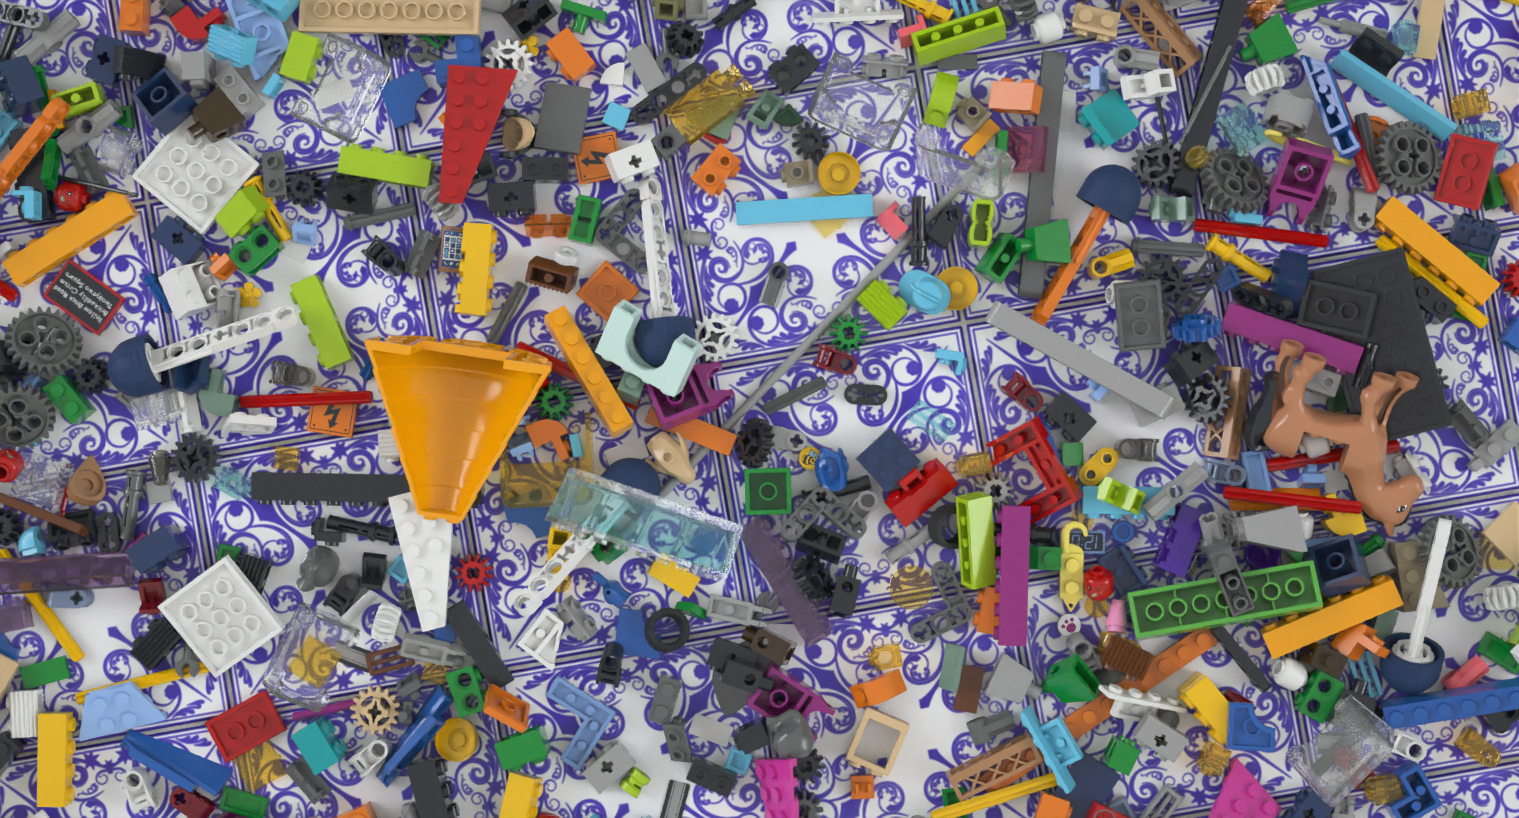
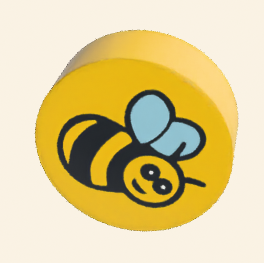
M814 447L804 448L799 454L801 466L809 470L815 469V461L820 454L819 450Z

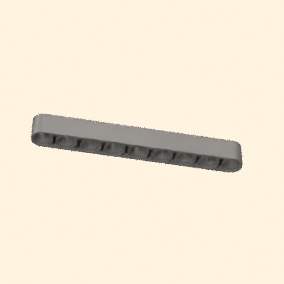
M996 300L984 320L1164 420L1176 400Z

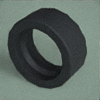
M944 504L938 507L929 519V537L935 544L941 547L956 550L959 549L958 531L949 540L944 539L942 534V526L945 519L951 514L957 515L956 505Z
M662 608L653 613L646 621L644 628L645 639L649 646L658 652H673L684 646L689 639V621L677 609ZM662 617L673 618L680 627V635L673 643H662L655 635V624Z

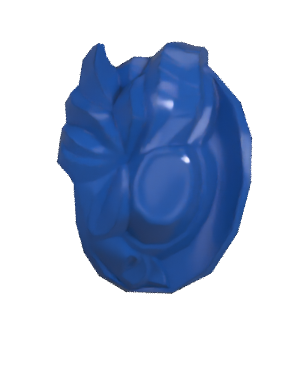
M821 448L820 454L815 461L816 478L822 487L827 488L831 492L840 491L847 484V471L849 469L847 457L843 454L841 448H838L837 452Z

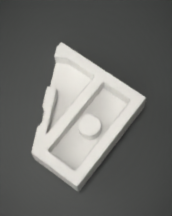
M234 412L229 415L222 426L221 437H229V432L241 431L242 436L271 434L277 426V417H270L268 414H257L254 416L247 415L245 412Z
M545 607L517 642V645L552 671L555 666L564 621Z

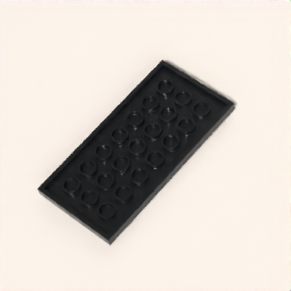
M1404 247L1311 271L1314 280L1379 293L1368 339L1327 331L1330 335L1360 344L1363 347L1365 342L1371 343L1369 353L1372 351L1373 344L1380 346L1373 364L1375 368L1370 373L1367 386L1371 384V378L1375 372H1383L1395 377L1396 372L1405 371L1412 373L1420 379L1415 389L1403 393L1393 405L1386 424L1387 441L1452 426V420ZM1348 372V375H1343L1339 373V375H1342L1341 383L1350 414L1361 415L1360 395L1362 389H1360L1362 379H1360L1358 387L1355 388L1351 386L1355 374Z

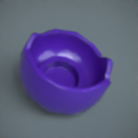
M1247 544L1243 551V557L1249 567L1253 570L1276 566L1281 559L1282 551Z

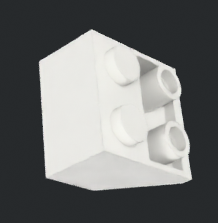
M210 259L172 268L158 278L176 320L196 315L217 306V294H219V290H222L217 276L208 269L212 266Z

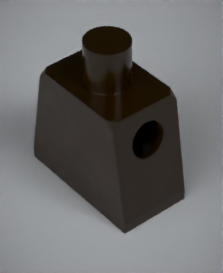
M218 86L192 110L195 124L187 128V132L193 140L205 134L212 143H215L246 129V119Z
M747 626L741 637L752 643L750 646L751 650L780 665H788L797 646V643L766 628H759L757 631ZM765 638L768 639L769 642L767 647L763 645V641Z
M1317 642L1300 648L1295 658L1338 679L1348 661V657ZM1314 648L1313 654L1309 657L1310 651Z

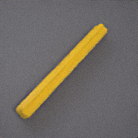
M1384 234L1375 241V245L1383 252L1399 247ZM1405 252L1409 269L1413 276L1416 278L1423 276L1457 305L1455 309L1479 329L1487 325L1489 322L1488 317Z
M0 549V563L72 661L79 662L85 657L84 652L50 607H46L47 602L8 549Z
M199 661L200 670L197 675L209 672L203 662ZM190 666L184 669V678L191 677L189 673ZM175 668L81 691L75 694L77 704L81 705L85 703V696L89 691L128 681H133L140 689L183 678L178 676Z
M1052 772L930 812L931 818L961 817L1058 786L1056 776Z

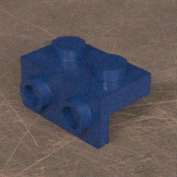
M205 343L201 344L200 346H198V347L195 348V349L197 350V349L202 348ZM183 351L177 352L175 357L181 355ZM211 355L174 367L172 387L188 395H193L206 387L210 379L208 374L209 365L212 360Z
M1119 544L1097 558V561L1101 566L1112 572L1114 587L1120 597L1123 598L1127 596V593L1147 585L1148 583L1145 578L1148 576L1142 566L1137 567L1133 561L1135 555L1129 546L1124 547V545Z

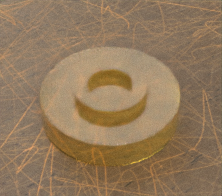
M904 566L892 575L889 583V592L894 602L900 607L910 610L918 609L930 600L933 593V582L929 574L922 568Z

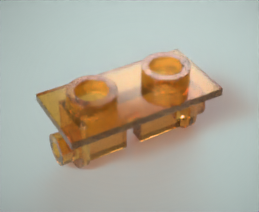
M1254 0L1245 10V14L1255 27L1258 28L1283 0Z
M532 214L530 217H525L526 236L532 238L566 237L569 235L572 217L567 216V214H551V222H547L546 214Z

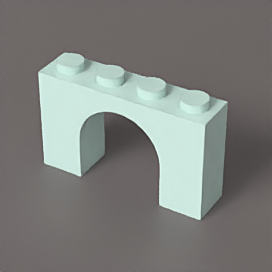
M623 299L614 306L595 352L601 355L603 359L617 364L625 372L638 376L644 383L657 387L665 395L675 397L683 390L703 344L683 333L674 341L664 364L658 368L650 366L640 356L634 344V332L643 310Z

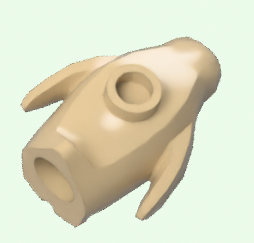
M663 431L652 437L646 446L656 463L648 458L645 459L646 462L657 472L673 476L685 485L691 484L696 478V473L691 466L688 446L683 436L678 431L675 432L679 443Z

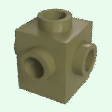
M652 0V7H655V19L677 21L679 12L684 11L685 0Z

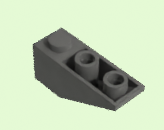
M1222 539L1204 546L1203 550L1232 616L1235 617L1254 609V604L1228 542Z

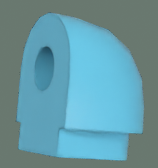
M39 526L30 527L21 534L18 541L19 553H22L23 558H33L47 554L45 535Z

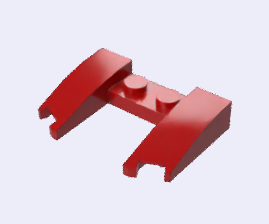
M1039 416L1030 419L986 444V447H993L994 460L987 461L989 468L1025 450L1047 488L1016 505L1031 506L1030 515L1033 517L1030 520V524L1078 501L1084 496L1074 477H1068L1047 440L1049 434Z

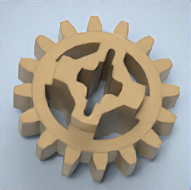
M379 684L376 690H373V687L369 685L367 692L363 689L359 691L361 697H354L353 701L357 704H353L350 707L351 710L355 711L351 715V719L357 718L358 721L355 726L362 725L363 733L369 729L372 736L376 730L379 731L380 735H383L384 728L391 731L393 728L391 723L397 724L399 721L395 716H398L401 710L396 709L400 706L401 702L394 701L397 696L396 693L388 694L389 687L382 691ZM373 696L372 701L369 703H362L367 697ZM382 698H385L390 705H386ZM377 702L379 713L375 718L374 710H372V708ZM362 715H365L368 718L369 722H367ZM390 717L386 722L379 724L381 718Z

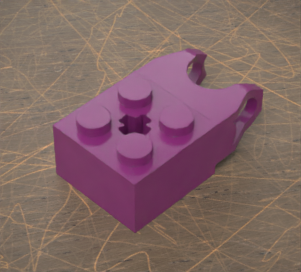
M1291 137L1286 138L1269 184L1268 191L1270 194L1268 195L1265 210L1266 216L1271 217L1282 203L1292 202L1297 205L1296 224L1302 225L1307 215L1314 209L1334 160L1331 148ZM1301 166H1307V168L1303 167L1302 170H1299Z
M720 361L694 365L683 390L675 396L679 401H672V396L665 395L657 387L645 383L646 394L663 432L714 412L724 402L734 397L733 389L713 390L707 384V381L715 373L722 370Z
M772 661L763 673L764 676L774 679L770 692L758 688L756 694L750 692L746 698L747 706L764 717L779 716L789 709L798 710L805 719L814 711L828 713L832 716L836 712L835 708L824 700L820 692ZM782 692L783 697L778 696L776 699L774 698V693ZM812 730L814 741H816L818 734Z

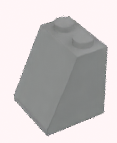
M1297 505L1284 506L1231 518L1230 532L1232 537L1236 538V541L1286 552L1308 551Z

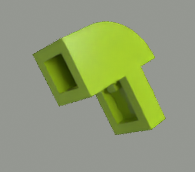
M937 71L923 123L945 129L959 82L958 76Z
M1105 476L1098 486L1096 498L1109 505L1138 515L1146 493Z

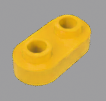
M1109 447L1099 449L1079 469L1078 478L1080 482L1086 486L1098 484L1117 465V452ZM1105 454H1108L1111 457V461L1109 463H1105L1103 461V456ZM1089 470H1092L1095 474L1092 479H1089L1086 475Z

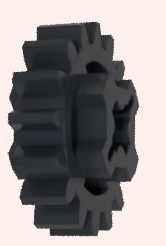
M1152 139L1151 145L1148 146L1143 143L1144 149L1142 151L1136 150L1139 155L1132 158L1136 165L1132 166L1131 169L1137 172L1135 176L1143 186L1147 185L1150 189H1154L1156 185L1159 189H1162L1163 183H1166L1168 186L1171 185V178L1177 180L1178 177L1175 175V172L1182 170L1177 165L1182 162V159L1177 156L1180 152L1176 148L1173 149L1174 145L1170 142L1166 144L1163 139H1160L1157 144ZM1151 161L1159 163L1162 168L1154 166Z
M1163 253L1158 255V260L1154 255L1149 257L1151 263L1147 261L1142 263L1145 269L1138 270L1142 277L1137 279V281L1160 279L1158 276L1164 274V278L1167 281L1161 284V293H1163L1167 286L1174 287V289L1169 293L1162 294V304L1167 302V297L1171 302L1174 301V294L1181 296L1183 293L1180 288L1187 287L1183 280L1187 279L1188 275L1182 274L1186 267L1178 266L1181 261L1180 259L1173 262L1171 254L1166 259H1164ZM1162 264L1160 270H1151L1154 265ZM1172 268L1174 269L1177 277H1174L1171 271Z
M1205 373L1203 374V379L1198 376L1195 378V383H1188L1190 388L1183 389L1187 397L1182 398V401L1188 404L1184 410H1191L1189 413L1190 418L1196 417V422L1202 423L1204 420L1205 423L1211 424L1212 419L1216 422L1220 421L1219 415L1227 416L1225 408L1232 407L1228 404V400L1233 399V396L1227 394L1231 387H1224L1226 380H1218L1219 376L1212 375L1210 378V375ZM1211 383L1217 388L1211 389L1210 386H1207V384ZM1204 408L1208 414H1203L1198 409Z
M753 417V419H747V424H742L743 430L738 431L740 437L736 440L739 447L735 449L736 452H740L738 460H742V465L757 468V466L762 467L763 462H768L767 455H772L773 452L770 449L775 445L772 441L775 434L771 433L773 427L768 425L769 421Z
M193 433L191 434V439L188 436H183V443L176 441L175 444L178 449L171 450V453L175 454V458L170 459V462L176 463L172 470L180 471L178 474L179 478L186 476V482H191L194 478L195 483H201V477L204 481L210 480L208 474H217L214 467H221V464L216 461L222 458V455L216 454L220 447L212 446L213 439L205 441L206 435L201 434L198 438L197 434ZM195 443V445L192 446V449L188 451L185 450L187 446ZM206 448H207V450L209 451L210 458L208 457V455H207V453H206ZM196 455L200 458L199 462H195L192 456ZM182 459L186 464V468L183 466ZM207 466L203 472L197 474L201 467Z
M805 554L794 561L795 567L792 570L796 575L793 576V579L796 580V586L798 588L801 587L802 595H807L808 600L813 599L814 603H822L833 595L831 590L834 589V586L831 582L834 580L831 578L830 570L824 568L825 563L819 562L818 556L814 558L812 554Z

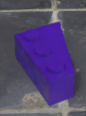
M1178 502L1175 515H1172L1151 565L1174 576L1185 578L1202 532L1199 518L1202 514L1207 513Z

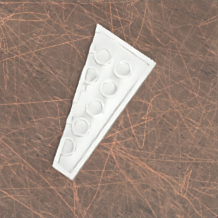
M411 492L389 497L388 500L422 632L444 627L447 621L453 524L446 522V519L426 520L423 518L424 516L418 515Z

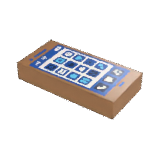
M441 226L439 272L459 274L460 261L463 259V254H461L462 227Z

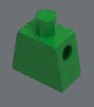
M1277 13L1244 38L1247 47L1239 50L1238 54L1243 63L1254 58L1258 66H1263L1295 55L1298 49L1280 14Z
M1068 219L1027 228L1025 230L1026 238L1016 239L1015 246L1017 252H1027L1028 261L1051 264L1071 263Z
M1074 654L1052 664L1046 679L1041 683V687L1045 694L1054 693L1061 702L1073 703L1096 700L1099 691L1098 687L1101 682L1080 656Z

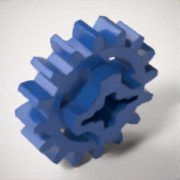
M1189 313L1184 315V318L1180 317L1179 320H1175L1173 324H1170L1172 338H1176V340L1183 339L1186 343L1206 342L1209 338H1214L1213 335H1220L1219 332H1222L1220 318H1216L1215 315L1209 317L1207 313Z

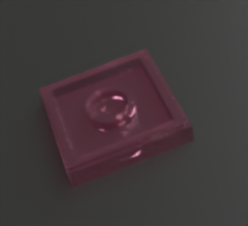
M1007 127L1008 140L1005 173H1044L1049 127Z

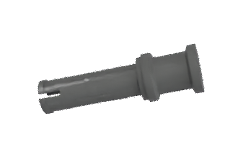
M126 469V488L123 489L125 505L119 538L135 540L140 497L144 495L142 486L147 472Z

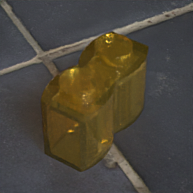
M988 450L959 455L958 460L954 461L956 473L961 474L962 478L993 472Z

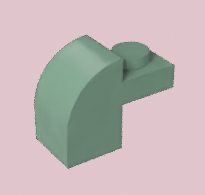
M1186 196L1174 198L1150 197L1151 203H1149L1148 211L1153 223L1195 221L1194 198Z
M212 368V371L208 374L210 377L207 384L209 386L208 390L200 389L198 391L199 400L204 409L209 413L229 417L230 414L238 412L240 396L223 393L227 370Z

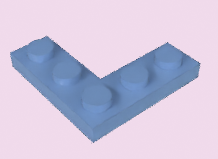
M558 675L546 696L584 719L560 759L580 771L616 711Z

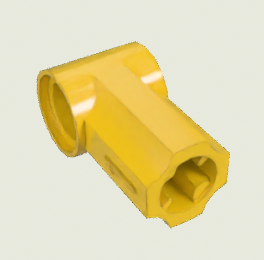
M1127 248L1103 257H1097L1088 264L1087 274L1094 280H1100L1106 276L1135 267L1133 254ZM1095 263H1100L1104 267L1103 274L1095 271Z

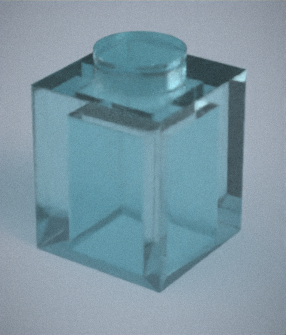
M1399 20V22L1391 26L1389 42L1405 52L1404 56L1413 55L1417 51L1420 25L1413 24L1412 20Z

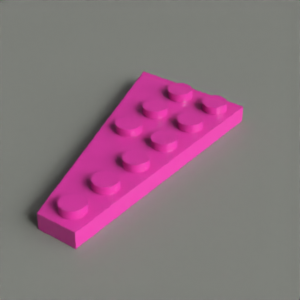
M1233 758L1229 765L1231 767L1229 773L1222 782V790L1219 797L1215 799L1208 818H1276L1283 809L1237 758Z

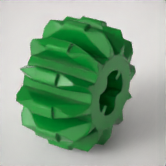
M850 314L846 315V322L839 316L837 319L840 326L836 323L831 324V327L837 330L829 332V336H837L836 339L831 341V344L835 345L840 342L839 351L846 345L847 353L851 352V345H853L856 351L860 350L856 342L865 345L866 341L860 338V336H867L868 332L860 331V329L864 328L866 324L861 323L858 326L856 324L859 321L858 316L855 317L853 322H850ZM843 329H853L852 334L855 335L854 338L851 339L849 337V340L845 339V333L842 332Z
M557 382L555 390L552 383H549L547 385L549 391L547 392L542 388L540 392L544 396L535 397V399L542 401L541 404L536 405V409L545 408L540 415L544 417L550 412L548 419L551 420L554 419L556 413L557 419L560 421L562 420L561 412L567 416L570 415V412L565 408L566 406L574 407L573 403H567V400L573 399L574 395L569 394L565 396L569 391L567 386L560 392L561 383ZM555 395L559 396L557 399L561 400L560 405H555V408H552L553 404L549 403L550 398L554 399Z

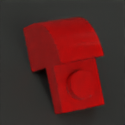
M186 6L171 17L170 21L184 37L192 42L204 44L208 43L210 25L224 24V21L228 18L221 9L215 7L200 19L193 9Z

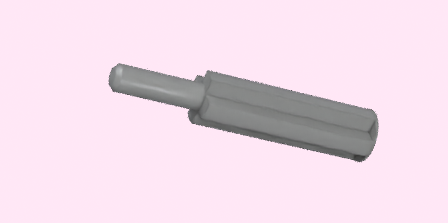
M1321 16L1318 19V23L1339 28V32L1359 36L1366 27H1369L1385 39L1388 36V30L1347 19L1337 21Z

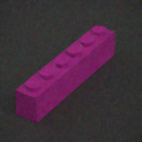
M1229 301L1221 322V327L1224 330L1223 334L1237 338V335L1246 337V342L1254 345H1259L1260 342L1267 344V349L1280 353V345L1283 339L1296 340L1304 345L1302 354L1296 359L1302 360L1306 352L1320 354L1327 359V365L1335 367L1334 371L1343 375H1348V372L1355 374L1364 347L1360 344L1306 326L1297 325L1285 319L1280 320L1232 301Z
M1002 505V510H997V524H1001V533L996 535V547H1001L1000 556H996V570H1000V580L995 579V593H999V603H994V617L999 618L998 626H994L993 639L998 640V645L1027 646L1031 506Z

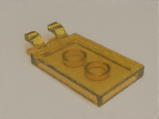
M734 63L722 74L717 69L664 110L665 114L690 146L744 105L743 98H749L756 93L747 79L735 87L733 83L741 80L743 76Z

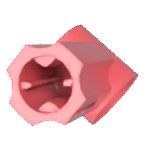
M1474 655L1459 669L1452 670L1441 679V683L1446 689L1474 685L1490 669L1484 660L1478 655Z

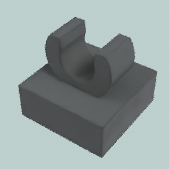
M414 671L397 682V692L402 698L409 694L415 702L422 697L420 694L422 692L420 690L422 682L418 672Z

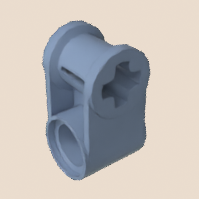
M1203 457L1205 462L1203 469L1209 476L1204 481L1229 486H1238L1245 481L1246 472L1241 466ZM1232 469L1237 470L1239 473V478L1235 482H1232L1228 477Z
M49 583L46 607L75 609L89 607L94 602L95 595L88 587ZM78 595L83 596V601L78 599Z

